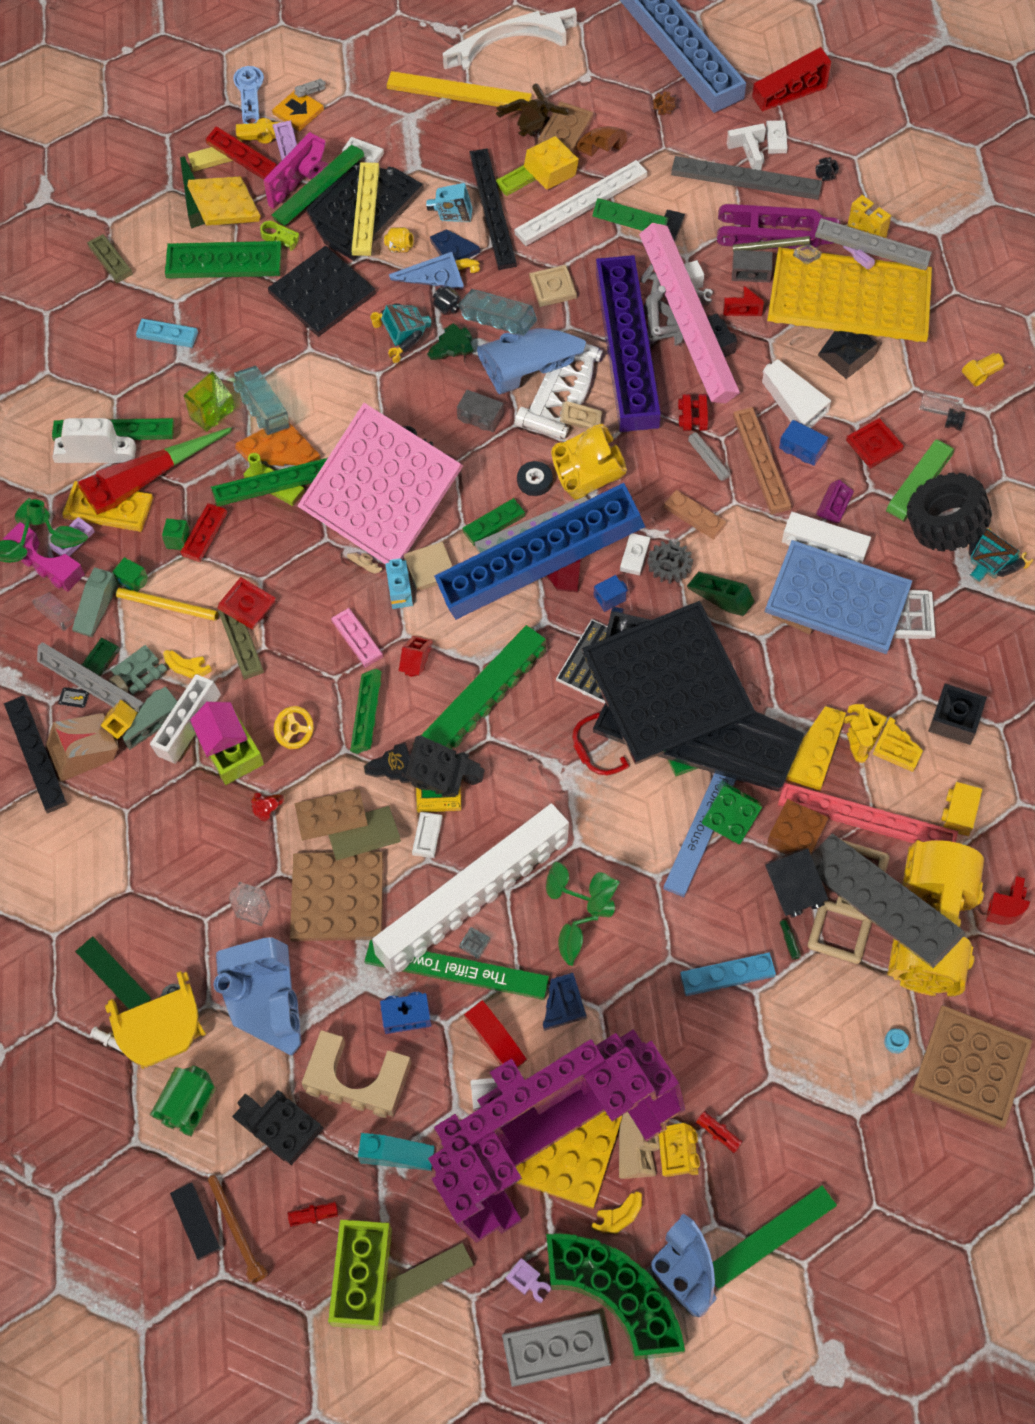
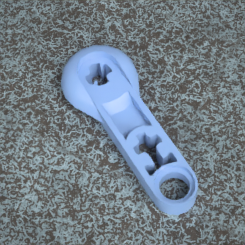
M245 66L238 69L233 77L235 86L241 92L243 124H249L246 121L251 118L256 120L254 123L260 119L258 89L263 84L264 76L262 71L254 66ZM250 105H252V111L248 109Z

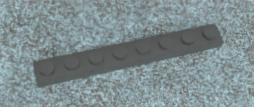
M675 156L671 175L815 200L819 199L822 185L821 180Z

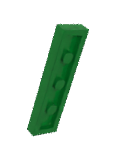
M597 198L592 217L640 231L645 230L652 223L666 226L668 221L667 217Z
M376 668L361 674L350 751L355 754L370 750L373 742L372 736L382 671Z

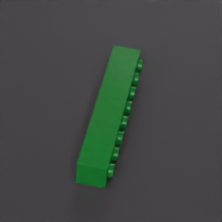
M525 625L421 736L447 748H457L462 742L464 735L467 732L471 733L475 729L480 718H485L489 714L491 707L503 699L505 692L517 684L519 677L531 669L533 662L537 658L543 657L546 652V639Z

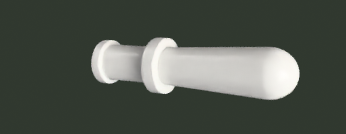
M98 1027L92 1029L90 1033L91 1038H96L104 1042V1046L110 1045L122 1052L113 1037V1033L107 1034L99 1030Z

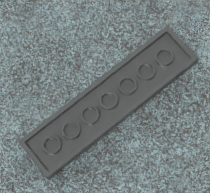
M833 833L812 853L811 857L822 884L930 967L934 968L966 935L960 927Z

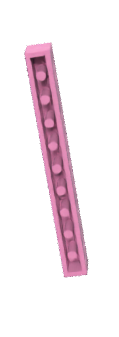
M652 223L639 234L661 286H664L666 289L664 292L711 402L726 404L740 393L668 227Z

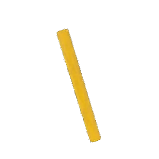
M120 587L116 592L117 598L216 621L218 618V611Z

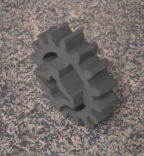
M669 540V544L661 541L660 547L654 545V550L649 552L647 561L649 572H653L654 578L661 577L660 582L667 579L668 583L671 584L672 580L675 579L679 583L680 577L686 579L687 573H691L693 565L692 553L687 552L686 545L681 548L679 541L676 545L673 544L672 540Z

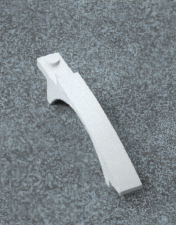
M575 8L540 16L539 11L506 20L474 34L442 53L443 67L448 69L462 65L463 70H467L475 56L486 46L500 39L513 36H535L552 41L561 47L566 46L565 29L577 26V12Z

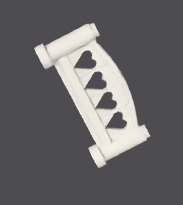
M586 343L583 353L576 355L574 361L581 360L584 362V365L581 366V371L576 372L568 365L546 373L530 409L520 407L515 419V426L520 428L525 426L559 439H565L569 427H566L565 423L560 422V417H553L547 408L562 407L563 402L554 394V392L569 391L571 393L567 396L568 402L582 405L590 388L594 362H600L603 350ZM576 376L578 379L574 381L575 385L573 387H569L560 377Z

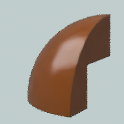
M598 127L586 133L578 141L576 150L591 157L599 148L607 152L612 147L620 150L627 142V134L625 130L618 127Z

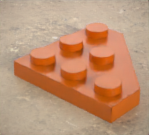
M285 417L235 443V449L247 462L248 456L251 453L259 454L261 461H266L269 465L283 467L284 464L296 466L320 460V454Z

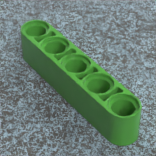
M936 439L894 495L886 512L902 521H906L908 518L907 504L913 492H917L916 489L920 485H924L928 479L937 478V475L940 474L952 457L955 449Z

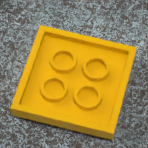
M241 176L188 180L187 186L206 226L259 222L261 216Z

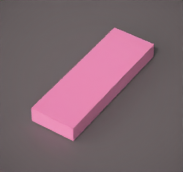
M350 608L331 618L332 623L365 668L383 658L382 652Z

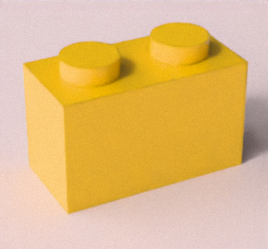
M956 782L953 789L949 788L945 801L949 802L948 809L944 808L941 816V821H944L943 827L958 831V834L969 837L974 827L982 789Z

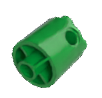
M194 1065L185 1069L175 1067L150 1116L162 1121L161 1124L173 1130L175 1127L179 1128L181 1133L192 1137L217 1089L209 1073Z

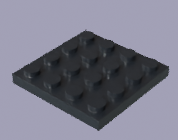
M324 246L269 286L268 293L314 334L320 337L376 294V289L327 246Z

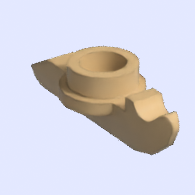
M347 554V558L371 573H379L382 570V567H378V563H372L373 558L369 554Z

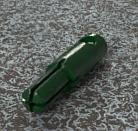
M781 920L780 926L791 959L801 958V953L794 934L791 932L787 920Z

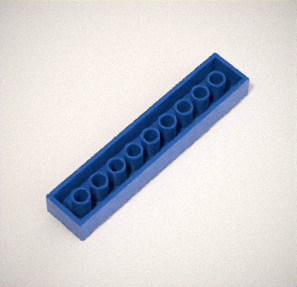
M622 483L436 574L434 577L449 611L457 620L645 528V525L625 483Z

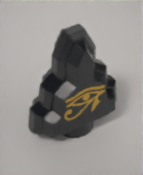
M406 742L396 744L393 749L385 751L381 758L373 759L364 765L365 775L376 778L386 776L390 781L399 780L401 783H411L412 780L405 778L411 756Z

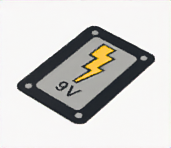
M64 687L58 704L84 708L89 692Z

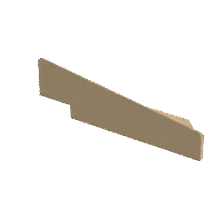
M627 1112L622 1115L619 1130V1178L629 1179L656 1176L651 1151L660 1149L659 1134L646 1142Z

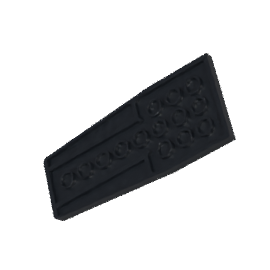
M605 702L593 727V733L625 744ZM756 711V714L752 717L660 754L658 757L770 790L781 791L801 747L804 734Z

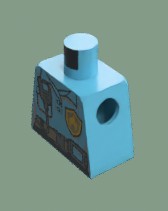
M465 183L438 188L435 199L426 201L427 211H438L442 221L471 222L473 207Z

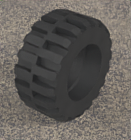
M953 472L944 476L942 474L937 475L935 479H928L924 485H920L916 489L917 492H913L907 504V517L916 539H918L920 544L932 550L937 549V551L945 552V550L955 551L959 547L965 548L969 543L976 542L978 537L986 532V528L991 523L992 510L983 484L970 475L967 477L964 473L957 475ZM960 508L950 515L938 516L946 510Z

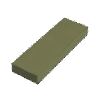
M104 234L87 242L89 249L116 283L133 275L130 267Z

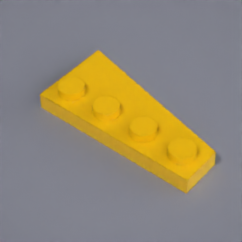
M824 707L803 738L801 747L787 777L788 781L821 790L846 715L845 712Z

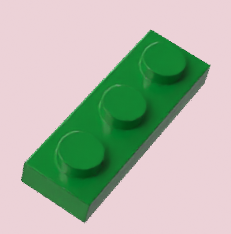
M513 498L464 526L462 530L472 545L475 546V542L496 534L524 518L525 512Z

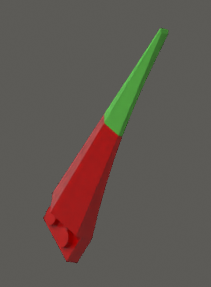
M226 428L98 470L95 475L77 481L78 487L95 513L99 515L117 507L149 482L192 454L231 433V428Z

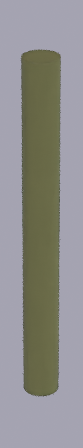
M810 236L733 244V252L734 250L750 251L810 244Z

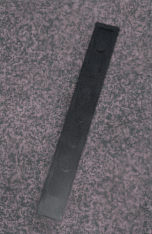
M488 149L469 151L498 270L517 267Z

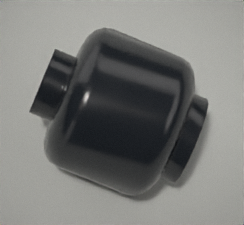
M450 286L439 287L432 296L434 299L433 305L444 315L455 314L461 307L459 304L461 296Z

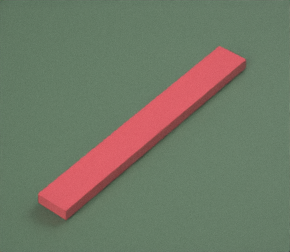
M788 783L784 784L778 805L784 806L787 799L828 817L829 820L915 843L917 840L921 842L935 840L956 842L958 831Z

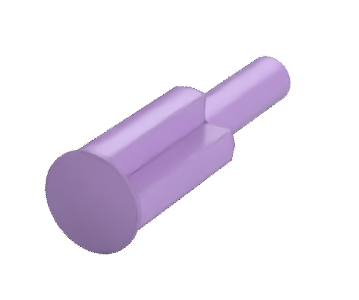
M843 246L844 249L853 255L854 260L866 269H871L874 266L875 260L861 249L856 250Z

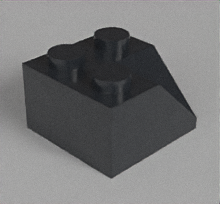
M834 331L818 356L845 379H848L874 358L877 342L867 334Z
M944 683L928 732L971 745L987 697Z

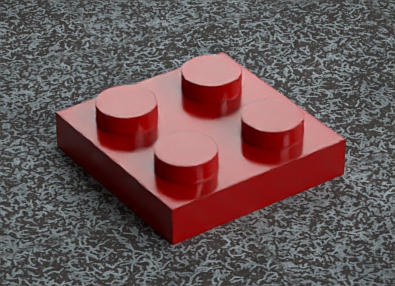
M880 418L851 433L846 438L847 443L870 469L903 451L904 445Z
M240 577L218 603L217 609L254 630L274 605L276 598Z

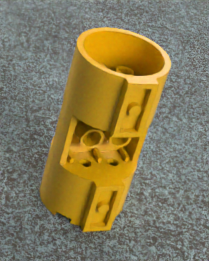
M917 840L908 848L902 885L960 927L959 911L971 910L981 904L984 892L982 891L983 883L981 879L984 857L977 850L960 843L940 840L921 842ZM963 937L932 968L893 938L887 975L892 976L894 980H900V986L916 993L936 996V993L947 992L949 997L957 996L965 991L967 973L974 963L973 947L971 942L966 937Z

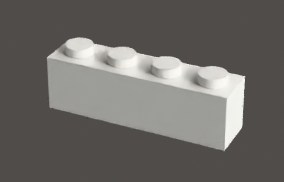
M791 512L783 533L782 543L790 546L791 541L794 540L863 563L871 537Z
M197 674L194 676L150 743L158 757L174 764L177 763L195 735L190 719L207 701L216 702L221 695L214 681Z

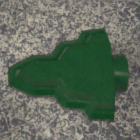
M454 323L444 328V333L439 336V342L432 345L427 356L431 360H437L448 355L455 357L460 354L467 355L474 352L470 343L472 342V336L467 328L459 329Z

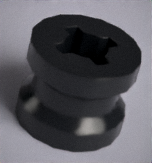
M949 408L945 428L953 427L957 431H961L966 411L956 412L954 409Z

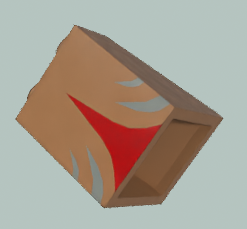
M103 713L53 722L46 743V749L59 782L114 760L119 748L118 742L113 738L112 734L100 726L105 718Z

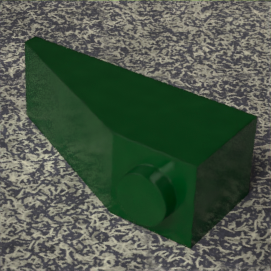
M698 571L687 585V588L724 611L739 616H744L755 602L747 584Z

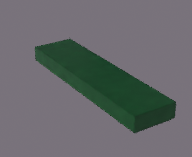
M93 936L75 951L129 1010L152 1001V998Z

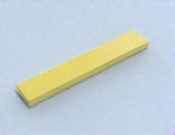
M360 162L352 255L371 256L379 163Z

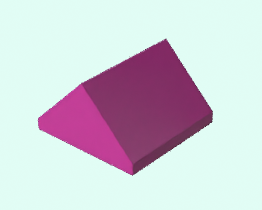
M207 701L190 719L206 757L248 740L231 702Z

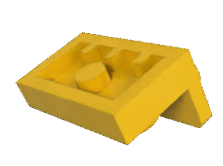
M686 1123L666 1126L667 1129L659 1134L662 1175L665 1177L688 1173L698 1175L700 1158L696 1153L695 1143H697L698 1137L695 1129Z

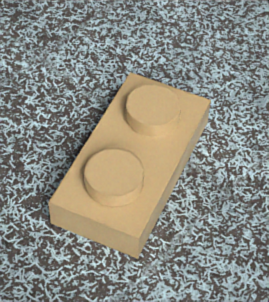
M565 401L562 403L560 422L589 429L600 424L602 411Z

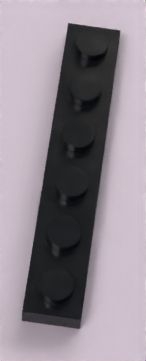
M23 695L3 703L46 813L48 814L67 806V801L25 696Z

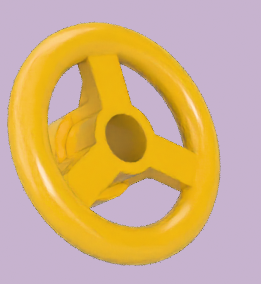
M299 706L287 707L276 717L274 735L283 747L287 749L301 748L312 737L314 729L313 720L304 708ZM293 713L301 714L305 718L307 726L300 725L295 720ZM298 732L306 733L300 741L296 743L288 742L294 734Z

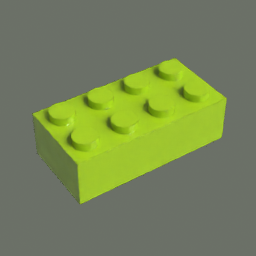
M340 1220L328 1323L332 1327L382 1330L392 1228L389 1223Z

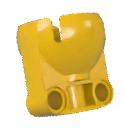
M597 424L563 443H557L551 450L558 478L564 490L574 500L585 497L586 494L610 482H614L626 474V464L617 445L609 447L608 443L613 441V436L604 424Z

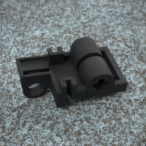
M419 735L414 740L405 778L412 780V786L418 789L434 790L435 794H442V797L458 796L462 780L471 785L482 782L485 770L480 767L481 764L469 759V754L464 752L456 754V751Z
M279 1090L263 1107H260L250 1096L244 1094L237 1102L240 1108L232 1116L262 1143L267 1145L274 1154L291 1166L324 1129L320 1123L286 1098Z

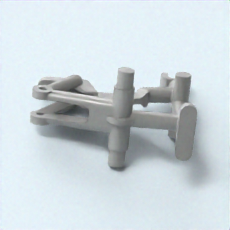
M650 264L640 280L642 283H645L647 279L653 280L651 294L647 297L646 303L643 306L644 316H648V340L650 343H653L658 339L674 337V345L678 346L683 340V335L671 307L660 301L666 289L664 286H660L659 279L656 273L653 272L652 264ZM694 288L698 298H700V302L703 305H709L712 299L707 297H710L713 291L711 289L701 291ZM659 312L669 317L667 319L668 326L659 327Z

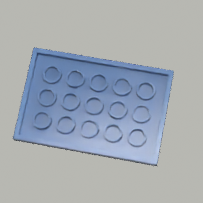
M792 540L764 612L887 654L912 580Z

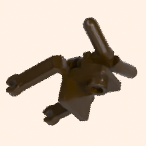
M537 83L533 84L532 89L538 99L530 100L529 102L524 99H518L504 106L500 105L497 107L499 112H496V115L498 117H503L518 109L522 110L517 122L521 130L518 134L522 137L527 134L535 136L537 130L543 127V123L549 121V112L565 116L569 114L568 108L556 106L550 102Z

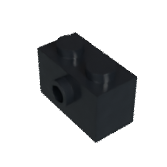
M717 313L707 317L724 357L734 354L737 344L735 334L729 331L726 322L720 319Z

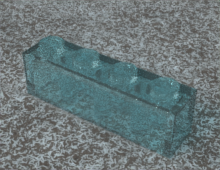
M471 289L458 304L464 319L522 336L537 321L532 305Z
M257 366L235 372L234 389L236 393H240L243 404L248 405L251 416L256 417L259 428H263L267 435L290 428L288 412Z

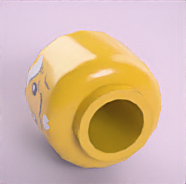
M405 227L390 228L384 236V244L388 246L389 251L392 253H406L413 247V234Z

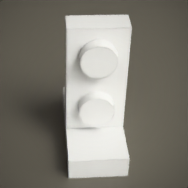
M764 123L729 130L727 135L728 149L743 146L751 168L761 170L762 164H764L763 153L759 152L758 144L764 142L766 131Z

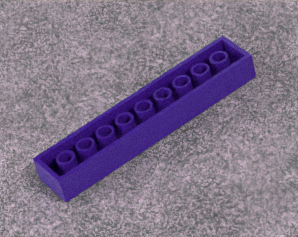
M635 255L597 258L596 279L619 431L658 429L660 427L661 414Z

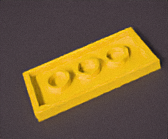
M74 481L62 516L64 519L76 520L79 517L87 523L142 532L153 496L149 493L135 492L117 507L97 515L79 489L78 482Z

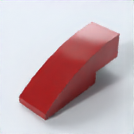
M483 1000L464 1014L465 1021L479 1036L480 1041L500 1065L512 1059L517 1068H519L527 1061V1058Z

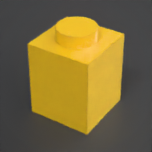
M120 699L107 713L100 726L118 739L131 726L137 712Z

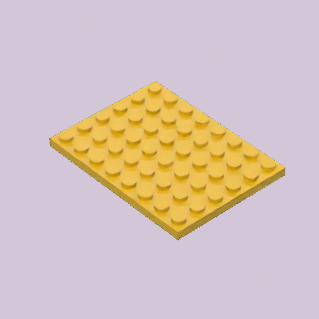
M778 247L767 321L793 324L795 326H808L816 329L823 328L855 334H868L876 337L906 339L914 342H927L932 267L927 266L925 271L902 263L875 260L874 266L871 269H866L851 256Z

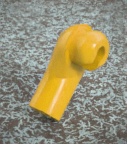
M465 258L455 261L458 270L470 268L471 273L480 271V264L477 260Z

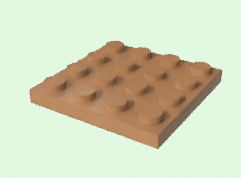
M365 852L337 861L334 853L293 854L291 942L372 940L382 932L383 852Z
M942 1005L911 1093L1004 1129L1033 1040Z

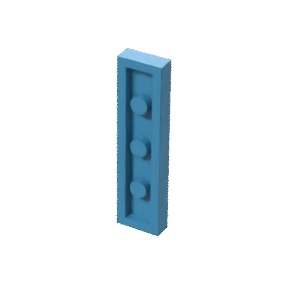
M770 952L680 972L685 996L768 979L776 975Z

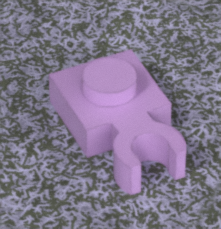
M522 1258L506 1277V1280L522 1294L526 1295L529 1290L532 1291L534 1299L539 1303H542L543 1299L538 1295V1291L540 1289H545L549 1293L551 1291V1287L547 1283L537 1281L540 1273Z

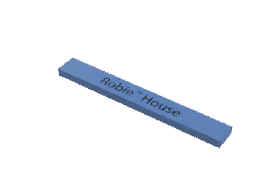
M714 773L664 884V890L685 897L714 832L704 826L702 820L719 793L717 786L722 780L734 786L736 779Z

